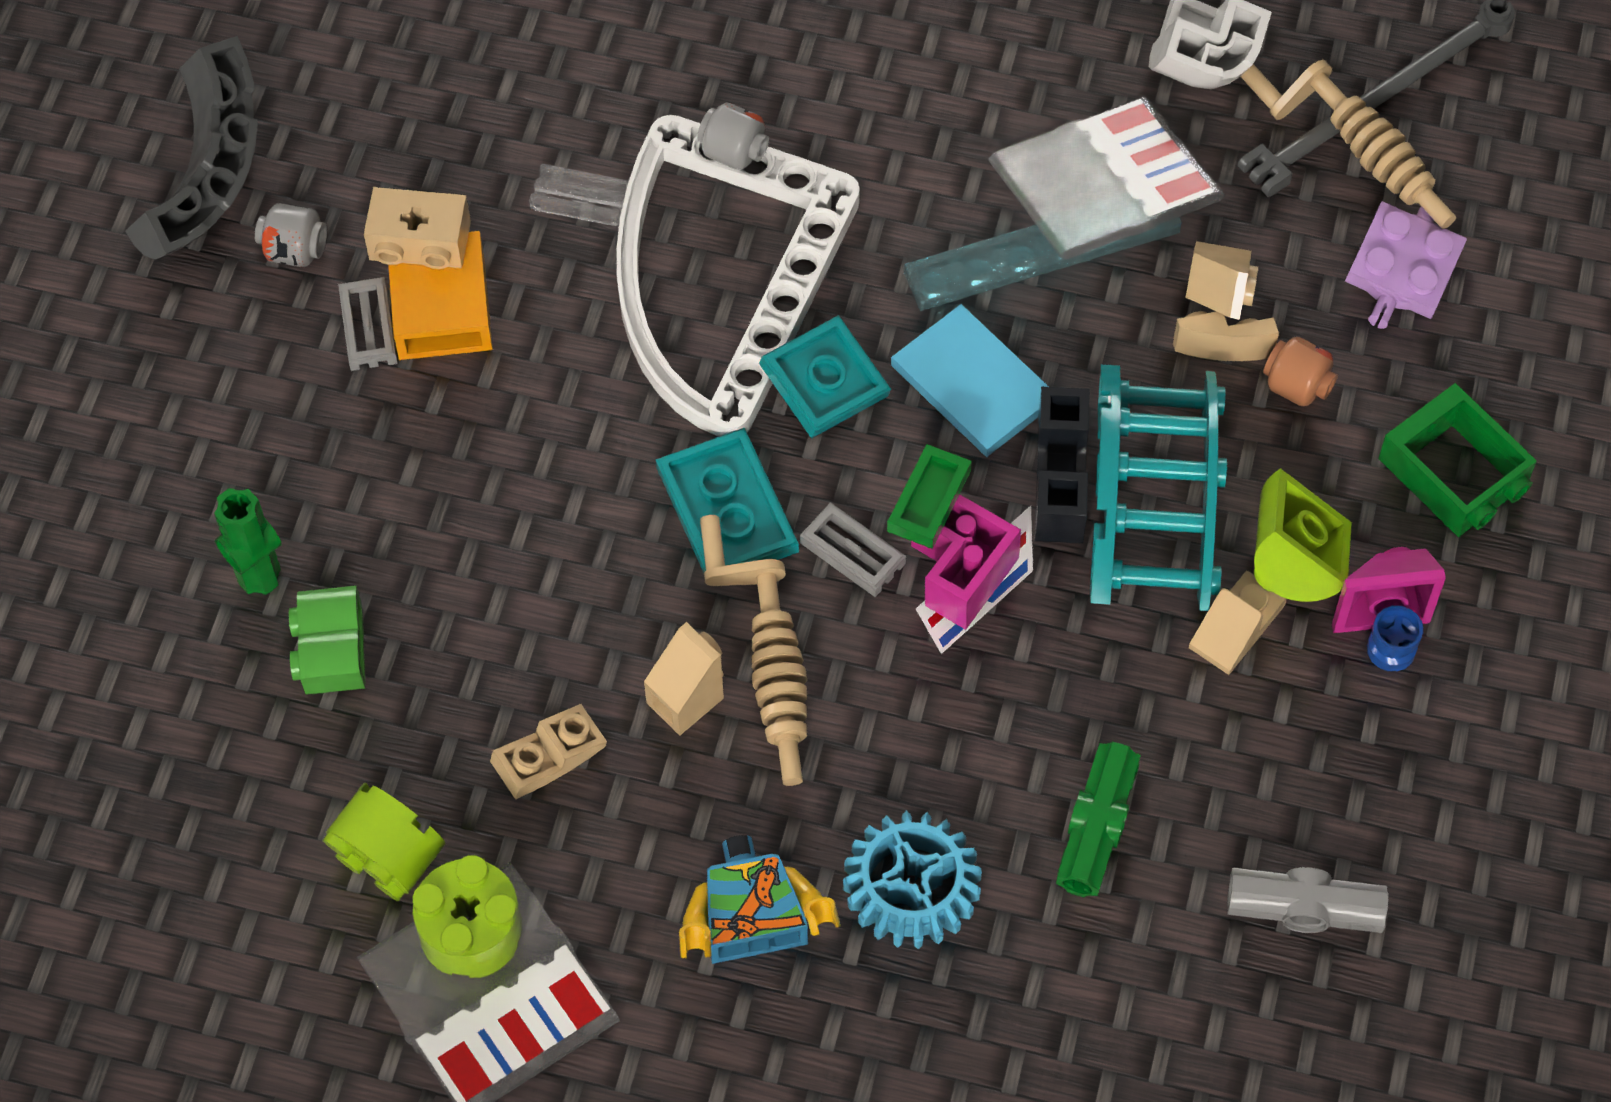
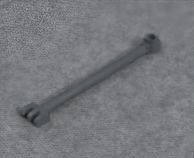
M1506 0L1484 1L1472 23L1362 95L1360 98L1366 102V107L1377 108L1478 39H1485L1488 36L1499 37L1507 34L1512 27L1515 10L1511 2ZM1329 117L1275 154L1262 143L1239 160L1237 167L1243 173H1247L1255 168L1251 172L1249 179L1255 185H1259L1267 180L1263 184L1261 191L1267 197H1271L1291 183L1293 173L1287 168L1288 166L1341 132V130H1337L1330 120L1331 117Z

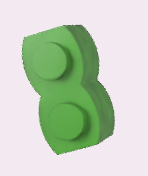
M357 586L297 592V607L289 608L291 636L298 637V650L290 651V668L293 681L301 680L306 695L364 689L363 611Z

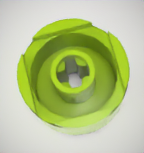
M363 783L327 829V835L323 839V842L337 853L335 857L356 874H360L362 870L367 872L376 880L374 884L396 901H399L404 894H408L446 845L443 838L431 826H429L425 833H422L419 830L421 825L416 820L418 815L380 788L374 785L370 788L367 783Z
M468 855L462 859L450 861L437 867L426 876L413 894V919L422 949L428 960L441 972L449 975L454 973L469 975V978H481L500 970L513 958L521 935L522 918L515 889L509 878L496 866L485 862V860L476 855ZM470 916L471 918H474V919L468 921V919H467L466 917Z

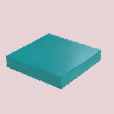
M839 315L763 355L759 362V365L811 439L889 396L891 391L885 379Z

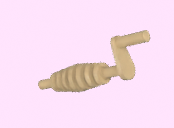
M1319 60L1309 66L1283 95L1254 64L1240 76L1267 105L1270 113L1276 120L1287 116L1316 91L1334 110L1330 119L1337 130H1341V137L1345 143L1351 144L1350 150L1356 158H1360V164L1366 171L1372 172L1373 177L1379 182H1386V187L1394 194L1400 193L1399 198L1407 205L1419 203L1442 229H1446L1456 220V215L1433 192L1435 178L1429 171L1424 172L1425 164L1420 157H1415L1414 148L1409 142H1405L1406 138L1401 131L1396 128L1393 129V125L1387 119L1379 118V113L1372 107H1366V102L1359 96L1347 98L1328 78L1332 72V67L1325 60Z
M703 516L700 519L706 565V571L704 572L705 583L709 586H758L761 613L752 619V632L755 634L752 637V651L755 652L752 655V669L754 670L752 673L753 688L757 690L755 693L757 704L762 708L760 711L762 723L768 726L765 729L767 741L778 746L783 785L795 786L801 784L803 779L798 743L807 737V725L804 723L807 718V706L804 704L807 700V687L804 685L807 681L805 667L802 666L803 657L801 651L797 648L798 639L796 632L791 630L794 626L792 617L788 612L780 610L777 582L786 575L785 565L780 560L764 559L725 566L719 516Z

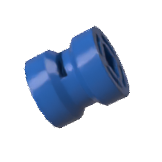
M1390 606L1377 614L1367 643V654L1371 662L1378 668L1386 671L1406 669L1413 662L1423 635V623L1420 617L1413 610L1404 606Z

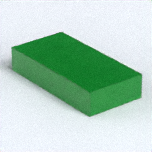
M926 444L887 521V532L933 549L971 472L972 461Z

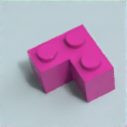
M959 495L933 549L911 541V547L937 561L925 577V606L966 630L1019 559L1021 529L964 496Z

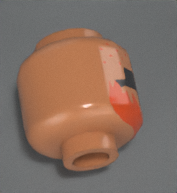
M1293 337L1287 342L1280 340L1272 350L1263 370V374L1268 376L1269 389L1299 406H1309L1317 397L1325 400L1338 378L1337 374L1331 372L1334 360L1333 355L1329 351L1301 337Z

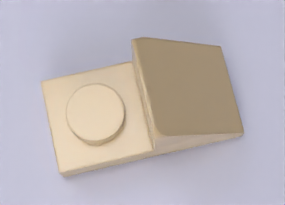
M1246 570L1230 591L1223 588L1219 592L1192 638L1189 649L1230 675L1283 609L1287 599L1264 590L1256 581L1254 574Z

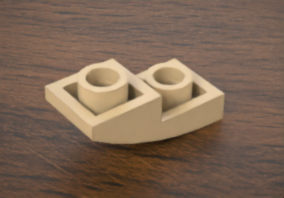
M1198 311L1184 318L1177 319L1173 346L1176 352L1209 360H1262L1269 358L1277 344L1279 331L1274 317L1262 320L1249 318L1235 325L1228 326L1225 315L1217 311L1211 313Z
M579 704L539 721L535 733L493 750L490 762L516 800L573 770L606 746L607 741L582 704Z

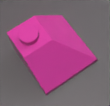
M1395 547L1384 553L1376 554L1344 580L1332 621L1333 633L1370 630L1373 627L1377 614L1390 606L1409 608L1420 617L1423 624L1430 623L1446 579L1444 568L1427 549L1410 550L1407 547Z

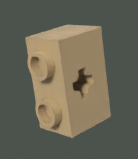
M373 187L364 230L369 260L379 261L387 265H397L399 263L418 264L433 269H444L446 267L462 268L471 224L467 196Z

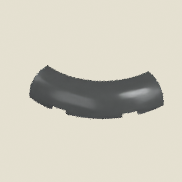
M238 36L199 48L179 68L192 106L194 121L193 149L183 181L171 199L160 206L146 211L125 230L133 245L144 256L155 260L175 252L199 238L232 205L245 182L255 151L258 120L254 119L251 94L254 91V81Z

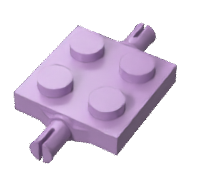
M1382 201L1345 282L1367 291L1377 300L1368 319L1370 324L1375 326L1380 313L1383 312L1377 328L1383 329L1388 326L1395 308L1411 310L1431 319L1467 238L1447 229H1442L1434 223V219L1422 206H1420L1417 215Z

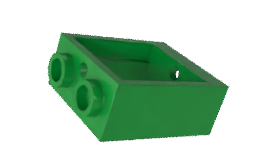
M1456 383L1387 433L1378 458L1457 537H1460L1471 527H1474L1476 530L1484 527L1498 511L1497 508L1505 501L1509 500L1511 503H1514L1523 497L1532 486L1530 477L1537 461ZM1452 426L1504 476L1468 505L1452 492L1415 455Z

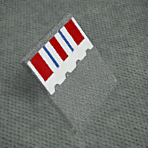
M1145 97L1082 120L1078 119L1056 127V130L994 152L988 159L1058 255L1065 260L1130 235L1133 237L1156 228L1159 224L1217 203L1226 195L1155 106Z
M510 862L499 869L509 878L515 889L522 918V930L518 948L513 958L500 970L481 978H469V975L454 973L449 975L441 972L426 957L415 922L357 957L361 966L400 1023L399 1026L405 1035L406 1042L411 1044L417 1054L420 1053L452 1102H495L620 1021L615 1010L575 955V949L570 943L569 937L563 933L558 925L555 926ZM470 916L466 917V918L468 919V921L474 919V918H471Z

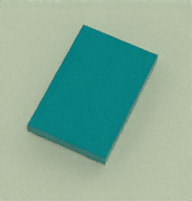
M745 428L656 459L658 473L703 573L706 571L700 519L706 515L719 516L725 566L764 559L779 560L799 552V543Z

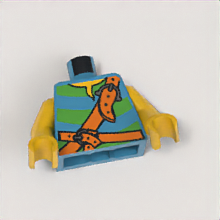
M738 835L730 837L722 843L726 863L707 868V882L697 886L683 917V927L679 931L681 958H687L689 950L702 949L705 951V957H711L712 964L808 945V925L813 936L819 935L818 925L821 923H834L835 928L841 926L835 901L832 898L823 897L795 868L784 867L778 854L756 857L753 841L750 836Z

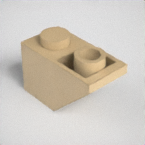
M1196 241L1186 298L1230 318L1240 319L1242 305L1252 306L1258 267L1250 265L1252 251Z
M687 622L677 630L644 681L646 703L679 735L683 734L724 699L721 648L708 633L703 631L699 634Z

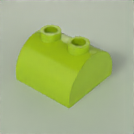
M1281 468L1267 479L1260 494L1254 556V577L1264 590L1273 592L1286 599L1313 602L1330 598L1342 591L1344 580L1348 577L1352 522Z

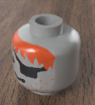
M727 102L721 104L717 109L710 108L703 117L698 130L697 138L698 141L702 142L705 156L737 170L746 168L753 160L759 162L763 158L769 144V136L764 135L765 124L763 118L756 113Z
M277 203L269 210L266 217L260 216L258 218L255 228V242L262 244L263 254L268 261L297 267H307L314 258L320 259L324 252L327 226L326 223L320 222V217L315 210Z

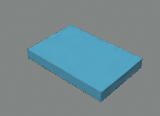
M962 304L891 357V366L986 457L1038 418L1041 386L1049 387Z

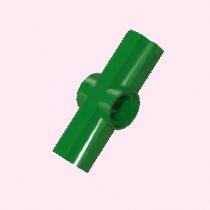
M229 488L217 497L218 507L214 515L221 535L215 539V543L223 557L233 568L238 584L246 593H262L267 595L278 586L277 578L281 568L275 550L282 545L281 540L274 528L264 517L259 499L249 489L235 490Z
M1117 742L1099 743L1085 790H1080L1068 829L1070 838L1062 856L1056 884L1066 889L1068 893L1084 898L1099 895L1112 849L1117 848L1120 842L1130 805L1127 804L1139 769L1141 755L1135 753L1127 745Z

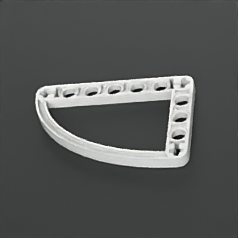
M667 115L657 119L647 134L632 170L621 210L617 239V284L622 320L630 347L642 372L656 392L679 415L698 428L718 437L745 428L746 432H748L772 386L771 380L759 365L760 359L763 355L795 338L858 210L860 202L859 184L853 176L771 147H767L761 159L767 165L763 172L749 174L743 169H733L715 160L706 159L700 154L703 150L702 142L698 141L697 137L701 123L680 116ZM672 134L679 136V138H673L670 143L663 140V138L669 139ZM687 146H688V147H691V146H692V150H691V151H687ZM664 161L806 209L711 401L691 388L671 368L658 349L648 327L640 298L639 250L642 227L648 202ZM792 174H802L808 178L809 183L802 188L795 189L787 186L784 180ZM839 191L846 192V196L842 195L836 204V212L832 211L831 195L836 196ZM816 224H827L833 228L834 233L828 238L818 239L811 236L808 231ZM805 259L813 262L817 268L808 275H799L793 272L791 266L794 262ZM780 296H791L799 303L795 309L787 312L779 311L773 306V302ZM766 332L774 333L781 339L777 346L770 349L759 347L754 340L758 335ZM744 370H755L761 374V381L754 386H743L736 380L737 375ZM734 397L739 399L738 417L733 416L729 422L724 421L722 414L728 415L734 406Z

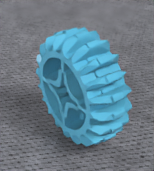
M906 810L902 814L901 824H895L886 815L882 819V832L868 825L865 829L866 841L855 839L853 842L852 854L855 857H847L845 860L844 871L849 875L843 879V890L851 894L847 901L849 910L861 911L858 915V923L861 927L876 923L874 937L877 940L891 932L894 933L893 944L897 948L902 945L904 936L913 937V944L919 949L923 946V936L930 935L931 939L939 945L943 941V928L957 934L961 929L959 918L970 919L972 917L974 907L970 902H977L980 899L981 888L976 883L981 881L982 870L979 866L973 865L977 859L975 849L964 848L966 836L963 831L949 836L950 823L947 819L939 823L937 827L931 826V815L928 812L921 817V823L912 822V816ZM913 849L926 851L931 853V855H921L916 853ZM892 854L893 868L883 873L881 880L871 883L870 877L877 864ZM904 868L908 876H915V881L919 877L921 878L920 890L917 884H910L909 879L906 882L904 881ZM953 876L954 886L945 899L933 906L931 891L941 886L943 879ZM898 903L905 904L913 911L899 909L892 905Z

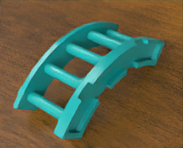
M1101 364L1097 406L1100 449L1097 455L1095 496H1097V510L1104 511V523H1094L1089 588L1090 603L1110 605L1111 589H1121V584L1197 589L1200 611H1209L1211 595L1219 594L1222 569L1221 566H1213L1217 487H1225L1227 477V458H1218V415H1224L1226 389L1225 387L1217 386L1215 371L1205 372L1204 390L1129 386V381L1121 380L1119 365ZM1128 405L1202 409V417L1130 413ZM1129 432L1200 436L1204 440V462L1129 457V452L1120 451V436L1128 437ZM1127 476L1203 481L1202 513L1126 509V504L1117 503L1118 481H1127ZM1125 528L1201 533L1199 570L1123 565V560L1114 559L1115 533H1124Z

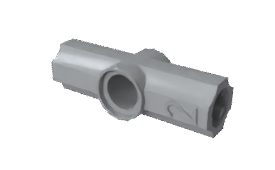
M1232 868L1228 889L1227 915L1282 921L1286 928L1301 933H1318L1327 930L1329 927L1383 933L1388 911L1389 893L1387 892V886L1333 880L1328 872L1316 868H1294L1286 874Z

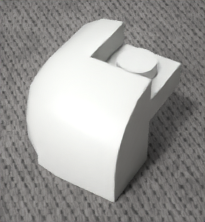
M1170 0L1159 38L1152 45L1149 68L1192 87L1214 89L1230 84L1253 65L1261 50L1272 12L1244 0H1225L1218 9L1198 0Z

